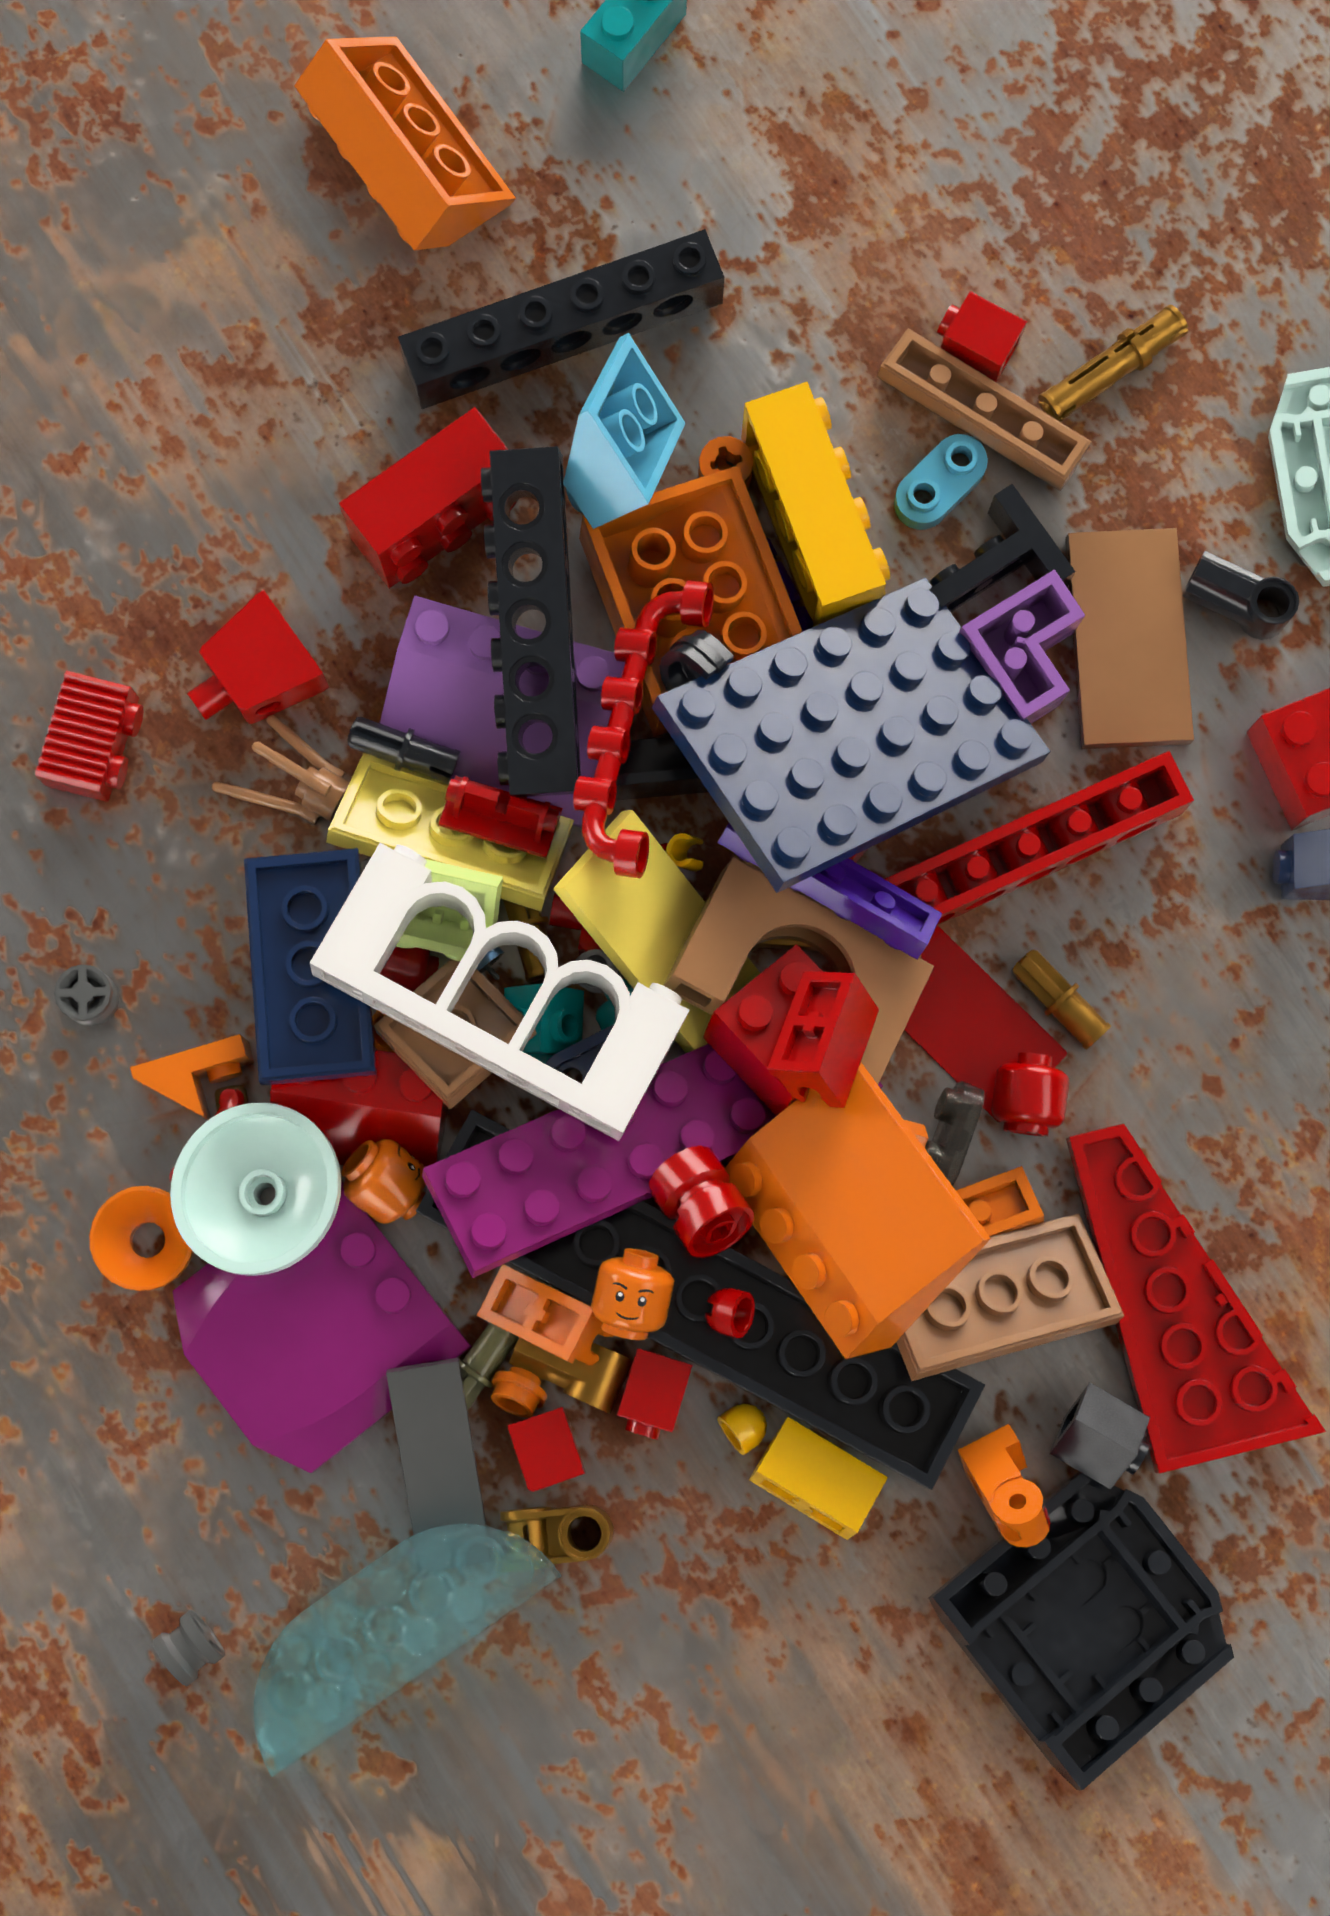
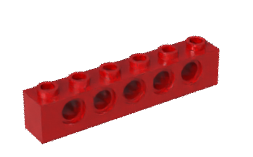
M1167 751L889 876L885 880L940 911L942 915L937 924L940 925L1182 815L1193 803L1194 799L1170 751Z

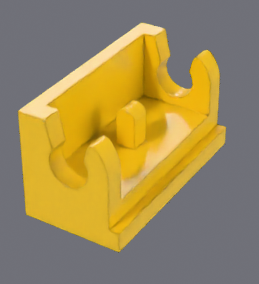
M787 1417L771 1440L749 1481L848 1540L858 1533L888 1477L790 1417Z

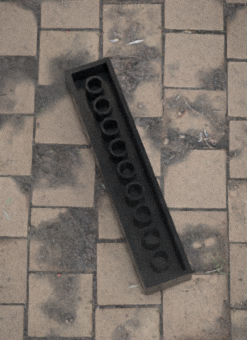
M471 1110L445 1158L503 1134L510 1129ZM428 1189L416 1212L449 1230ZM644 1201L508 1262L574 1299L591 1306L601 1263L610 1258L623 1257L624 1250L627 1248L640 1249L658 1255V1266L670 1272L674 1279V1288L665 1325L657 1331L648 1332L647 1338L930 1490L936 1484L985 1387L984 1383L957 1369L912 1381L897 1343L888 1349L845 1359L790 1279L730 1247L712 1256L703 1258L693 1257L673 1229V1225L677 1220L669 1219L661 1210ZM723 1288H734L752 1294L755 1302L754 1317L748 1332L742 1338L720 1334L712 1329L705 1319V1313H712L713 1304L708 1303L707 1300L716 1291Z

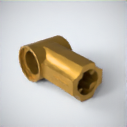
M519 1337L509 1364L526 1369L541 1380L545 1379L564 1388L563 1393L610 1413L633 1360L593 1342L591 1351L599 1356V1361L594 1365H587L575 1359L572 1364Z

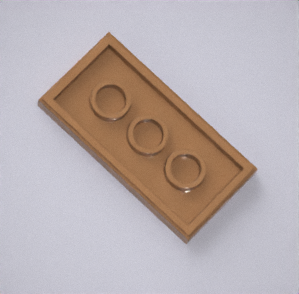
M1177 528L1068 533L1065 539L1067 560L1076 571L1069 584V591L1085 614V617L1073 633L1081 749L1191 744L1194 741Z
M1080 1214L990 1237L991 1239L897 1340L896 1343L911 1380H918L1117 1324L1124 1317L1123 1311Z

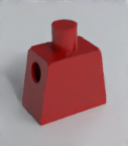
M262 590L202 645L199 653L213 673V676L187 692V695L205 720H208L231 703H234L246 722L254 724L329 688V685L322 670L267 593Z

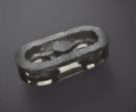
M959 1081L953 1089L946 1087L942 1091L934 1111V1118L939 1120L932 1141L928 1140L925 1147L928 1154L952 1186L955 1184L963 1166L985 1098L983 1089L964 1081Z

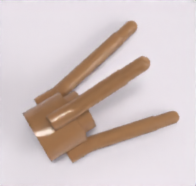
M270 715L267 718L268 725L317 769L310 766L306 770L261 742H254L252 749L260 756L269 760L270 763L300 780L295 790V795L303 799L302 803L219 781L213 782L211 786L212 790L217 793L295 814L315 825L320 816L330 822L333 820L350 781L344 779L346 772L330 764L276 716Z

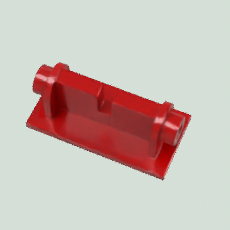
M455 775V778H451L445 796L447 801L438 826L547 859L563 808L551 805V802L547 801L544 803L527 797H514L509 795L508 791L472 781L466 776L462 778Z

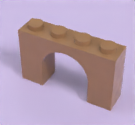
M733 857L715 882L663 986L677 993L682 1000L712 1015L713 1011L725 1002L753 947L773 939H792L806 943L818 950L829 961L835 972L855 973L879 1008L861 1060L864 1067L876 1083L879 1084L934 966L922 960L921 955L916 960L903 951L888 946L879 937L851 921L840 918L832 910L822 906L821 903L802 892L787 888L776 893L758 866L743 860L739 861Z

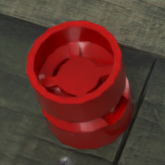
M701 1145L689 1147L672 1155L655 1170L649 1181L652 1196L664 1215L669 1219L677 1220L673 1225V1229L693 1257H708L728 1249L748 1232L754 1221L753 1210L739 1189L733 1183H729V1174L710 1147Z

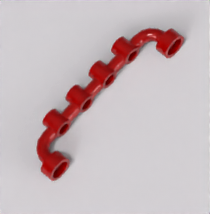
M688 580L683 591L666 592L654 597L642 608L634 629L620 627L616 635L614 655L616 661L625 662L621 678L607 676L603 682L601 707L603 710L612 712L607 727L594 725L590 730L587 755L590 760H596L598 763L594 777H578L574 788L573 805L575 810L584 811L582 836L587 848L598 858L612 862L614 872L618 876L640 879L645 872L649 856V836L647 832L622 829L616 840L606 834L605 822L607 815L613 812L617 795L616 781L620 766L626 762L629 754L630 729L634 714H638L641 709L647 666L652 664L656 653L657 629L661 620L672 613H680L683 625L706 628L710 623L714 605V588L710 582Z

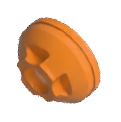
M135 1186L119 1191L99 1208L92 1221L89 1238L93 1260L100 1272L109 1281L125 1289L148 1291L166 1286L178 1278L187 1268L194 1253L186 1244L176 1226L171 1208L170 1193L160 1188ZM153 1223L158 1225L164 1232L165 1244L157 1255L145 1258L140 1256L134 1249L133 1236L142 1225Z

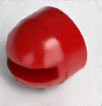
M723 1288L708 1298L707 1302L713 1304L712 1313H705V1319L709 1326L722 1335L742 1338L748 1332L754 1317L755 1302L752 1294L734 1288Z

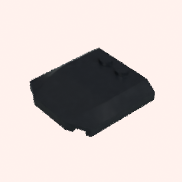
M1079 1471L1044 1500L1050 1518V1530L1045 1539L1037 1545L1026 1548L1011 1545L1001 1536L928 1597L941 1623L1050 1764L1076 1790H1084L1232 1660L1234 1654L1231 1644L1226 1643L1219 1614L1223 1612L1217 1589L1146 1499L1128 1489L1122 1490L1116 1486L1109 1489Z

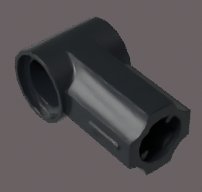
M1204 551L1182 595L1184 598L1238 622L1245 633L1252 638L1260 640L1271 639L1278 635L1295 615L1299 606L1298 592L1293 584L1286 579L1276 576L1263 578L1207 551ZM1266 599L1273 602L1277 606L1280 616L1276 618L1265 616L1259 610L1257 600Z

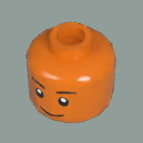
M382 1139L376 1143L372 1140H367L357 1147L342 1168L341 1174L345 1178L343 1185L344 1194L349 1201L368 1214L377 1223L389 1224L400 1217L404 1220H409L417 1214L416 1210L426 1193L423 1191L426 1183L422 1177L425 1166L394 1140Z
M627 1248L624 1250L623 1257L610 1258L601 1263L592 1298L591 1310L594 1316L602 1322L601 1329L604 1332L630 1340H645L648 1337V1332L657 1331L665 1325L674 1288V1279L670 1272L658 1266V1255L640 1249Z

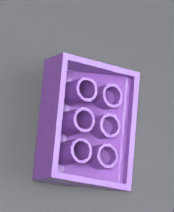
M414 595L397 648L380 724L405 733L411 728L415 730V736L453 750L461 751L452 776L453 779L455 775L462 778L466 776L472 781L509 792V785L500 786L497 764L498 752L507 751L506 728L497 729L494 713V696L504 694L502 672H493L491 660V638H500L499 620ZM516 625L518 636L524 639H533L542 633ZM574 641L581 776L594 777L598 761L590 760L587 755L589 733L594 725L608 726L612 711L603 710L601 707L603 682L607 676L621 678L625 662L616 661L613 652ZM533 666L526 669L519 681L522 693L527 696L540 695L548 686L549 675L543 667ZM534 723L523 734V745L529 753H541L552 742V731L549 725L545 723ZM573 794L527 797L544 803L545 801L551 802V805L563 808L561 816L573 819V826L582 828L584 811L574 809Z

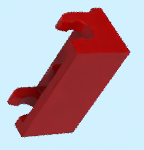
M803 971L767 1067L771 1076H777L787 1091L801 1102L806 1101L809 1093L808 1088H811L820 1094V1098L829 1107L845 1108L879 1012V1008L855 973Z

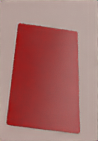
M937 925L928 945L921 954V959L933 965L934 968L904 1031L994 1118L991 1111L996 1071L1001 1065L1017 1063L1018 1053L1026 1052L1051 1056V1067L1055 1068L1067 1056V1051Z

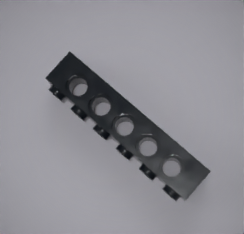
M706 229L398 336L403 361L420 407L425 409L618 341L619 337L627 333L632 336L723 304L725 277Z
M558 446L490 451V467L481 468L483 501L493 502L494 524H485L484 526L485 551L487 559L496 558L497 581H488V605L490 615H499L500 638H491V660L493 672H502L504 691V694L494 696V713L497 729L506 728L507 751L498 752V777L500 786L509 785V795L514 797L574 794L576 781L581 776L565 486L563 484L564 467L563 455ZM523 497H530L538 501L539 512L532 522L516 524L510 520V509L515 501ZM524 554H535L542 559V570L538 577L528 582L515 579L513 575L515 561ZM529 610L542 612L546 619L543 632L533 639H524L518 636L516 623L520 615ZM533 666L545 668L549 675V683L546 690L537 696L524 695L519 685L522 673ZM538 722L549 725L552 731L550 746L541 753H529L523 745L525 730L530 725Z

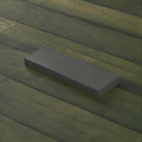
M459 1358L387 1369L386 1375L419 1572L426 1573L491 1562L492 1554Z

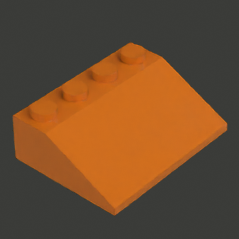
M739 466L654 492L648 505L594 529L585 516L582 515L579 539L615 635H617L620 627L634 629L642 608L654 597L666 592L683 591L688 580L710 582L713 584V612L710 623L706 628L683 625L680 613L667 615L658 626L656 653L652 664L647 666L643 681L642 707L654 737L668 732L652 709V706L658 695L667 692L661 679L659 666L661 658L677 640L683 636H689L697 630H704L718 639L734 655L733 660L727 664L729 665L803 632Z
M862 1062L858 1068L845 1108L829 1107L820 1098V1094L810 1088L805 1102L796 1100L751 1136L725 1167L729 1174V1183H733L739 1189L754 1212L753 1226L845 1359L891 1348L991 1239Z

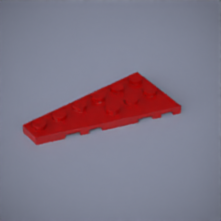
M1125 1124L1066 1138L1095 1250L1124 1314V1317L1115 1325L1138 1411L1150 1417L1145 1437L1147 1443L1150 1444L1149 1452L1155 1473L1160 1474L1326 1432L1316 1415L1310 1412L1295 1388L1297 1386L1285 1368H1281L1262 1339L1263 1334L1215 1261L1209 1258L1195 1237V1231L1184 1214L1181 1215L1161 1185L1162 1180Z

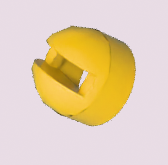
M735 1405L717 1417L723 1433L742 1455L747 1454L758 1446L765 1437L767 1430L766 1418L764 1413L754 1405Z

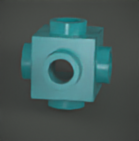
M543 983L504 988V997L525 1016ZM566 987L559 990L550 1001L535 1028L537 1034L527 1042L522 1052L545 1064L554 1054L581 1041L583 1035L584 991Z

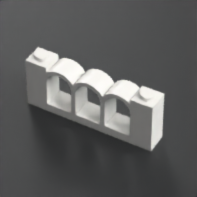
M379 843L310 961L312 975L620 1141L688 1015L689 1009L680 1005L682 998L671 989L658 983H652L648 988L638 982L630 995L621 976L607 965L592 960L570 961L558 967L557 953L550 939L535 926L520 921H505L486 928L485 914L477 899L467 890L445 881L432 882L431 870L425 867L426 859L414 850L397 844L393 850ZM444 906L458 911L467 919L473 930V937L439 1000L434 1004L380 975L412 919L418 913L430 907ZM517 945L527 948L538 957L544 969V981L510 1043L507 1044L451 1012L485 955L499 946ZM587 983L599 987L609 996L615 1007L616 1022L581 1084L522 1051L550 1001L558 991L571 984Z

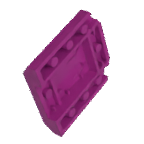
M342 1178L339 1206L330 1229L317 1247L299 1262L281 1271L258 1276L229 1273L208 1263L172 1291L183 1353L253 1446L309 1473H314L392 1411L386 1375L387 1369L457 1358L472 1347L373 1219L346 1198Z

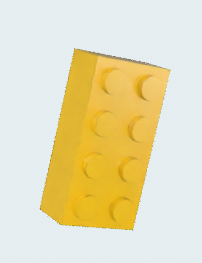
M807 381L744 403L741 441L749 447L753 455L752 473L802 604L806 607L813 621V627L885 596V581L890 579V570L880 547L872 549L865 530L871 528V523L862 498L853 499L846 480L851 479V471L842 447L834 449L827 430L832 428V423L826 403L822 397L814 399Z

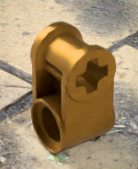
M580 1505L561 1508L544 1506L500 1512V1520L507 1523L510 1558L504 1562L505 1571L540 1569L557 1566V1564L595 1559L609 1547L613 1539L614 1528L611 1518L604 1510L597 1506ZM581 1516L591 1517L600 1525L602 1531L601 1540L596 1547L591 1549L581 1548L572 1540L571 1526L576 1518ZM526 1525L529 1530L530 1551L528 1550Z

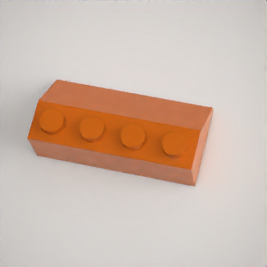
M397 36L326 39L295 83L294 87L307 103L309 112L321 122L337 144L341 156L351 163L367 185V190L371 197L381 204L397 226L401 238L414 251L450 246L508 208L516 199Z

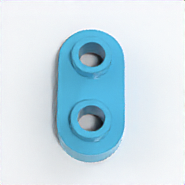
M955 434L943 439L903 478L897 488L894 508L902 523L917 530H926L938 525L981 482L988 463L987 453L983 445L974 437L965 434ZM957 453L964 454L969 458L970 464L967 466H957L953 463L951 456ZM925 490L931 494L933 500L926 504L919 503L913 494L916 491Z

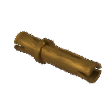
M1169 304L1150 320L1134 330L1127 328L1117 336V342L1111 345V347L1092 358L1058 384L1038 396L1041 409L1059 422H1062L1072 412L1094 399L1125 375L1135 369L1142 371L1152 363V357L1168 345L1185 336L1189 332L1185 318L1175 306Z

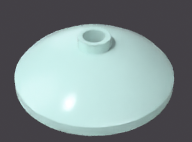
M242 1104L222 1111L209 1119L191 1136L182 1149L171 1180L170 1197L173 1217L180 1235L195 1254L212 1266L229 1273L245 1276L271 1274L286 1269L302 1260L325 1237L333 1223L339 1206L341 1172L337 1156L330 1141L319 1127L307 1117L293 1109L278 1104ZM268 1187H274L275 1198L271 1203L262 1205L260 1202L262 1192Z

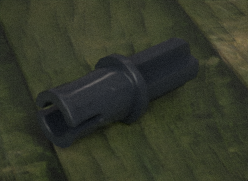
M356 717L347 739V743L351 748L395 763V770L401 771L403 767L442 781L449 785L461 752L415 736V730L411 728L405 733L364 717Z

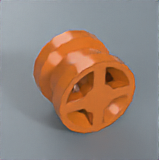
M721 436L709 441L702 449L699 457L698 478L731 468V465L726 464L727 460L733 465L739 466L748 490L753 470V455L749 447L740 439L731 436Z

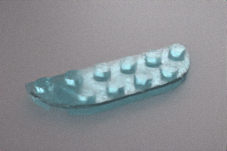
M472 1523L443 1525L422 1531L396 1545L296 1616L282 1630L268 1651L256 1684L254 1725L259 1750L271 1777L281 1773L558 1580L562 1575L554 1564L530 1542L507 1530L502 1531L485 1525Z

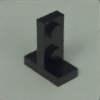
M1011 484L994 495L988 510L989 516L1006 539L1004 540L1001 535L989 539L974 552L975 560L961 569L956 564H952L940 571L929 582L932 586L929 591L937 597L940 608L947 606L952 613L1024 565L1036 581L1051 571L1056 570L1066 587L1070 584L1076 571L1015 486Z

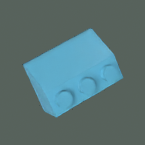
M629 333L619 337L578 416L563 481L571 505L575 510L583 513L593 529L649 504L686 424Z

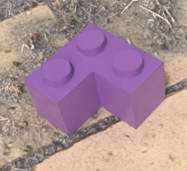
M1053 570L963 625L959 633L968 640L970 650L987 674L999 683L1003 696L1021 721L1028 719L1030 723H1033L1057 708L1070 691L1044 651L1072 635L1085 617V614L1056 570Z

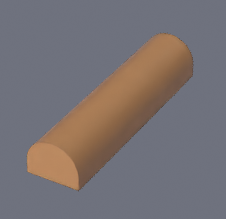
M909 328L881 364L877 374V378L1059 491L1066 485L1092 442Z

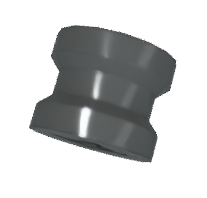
M84 964L70 967L63 972L56 982L54 991L56 1004L62 1013L79 1024L86 1026L100 1025L112 1018L118 1008L120 998L118 988L109 976L94 966ZM95 997H100V998H96V1000L94 1001V1003H92V1004L90 1005V1009H89V1003L92 1002Z
M189 1610L180 1617L179 1626L171 1633L162 1632L152 1640L153 1648L162 1663L175 1679L186 1687L198 1678L199 1669L206 1663L215 1664L225 1656V1651L216 1635L204 1620L192 1610Z

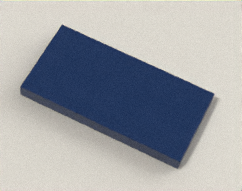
M358 848L244 859L259 1083L261 1086L377 1075L372 1007L313 976L310 967V961L361 876Z

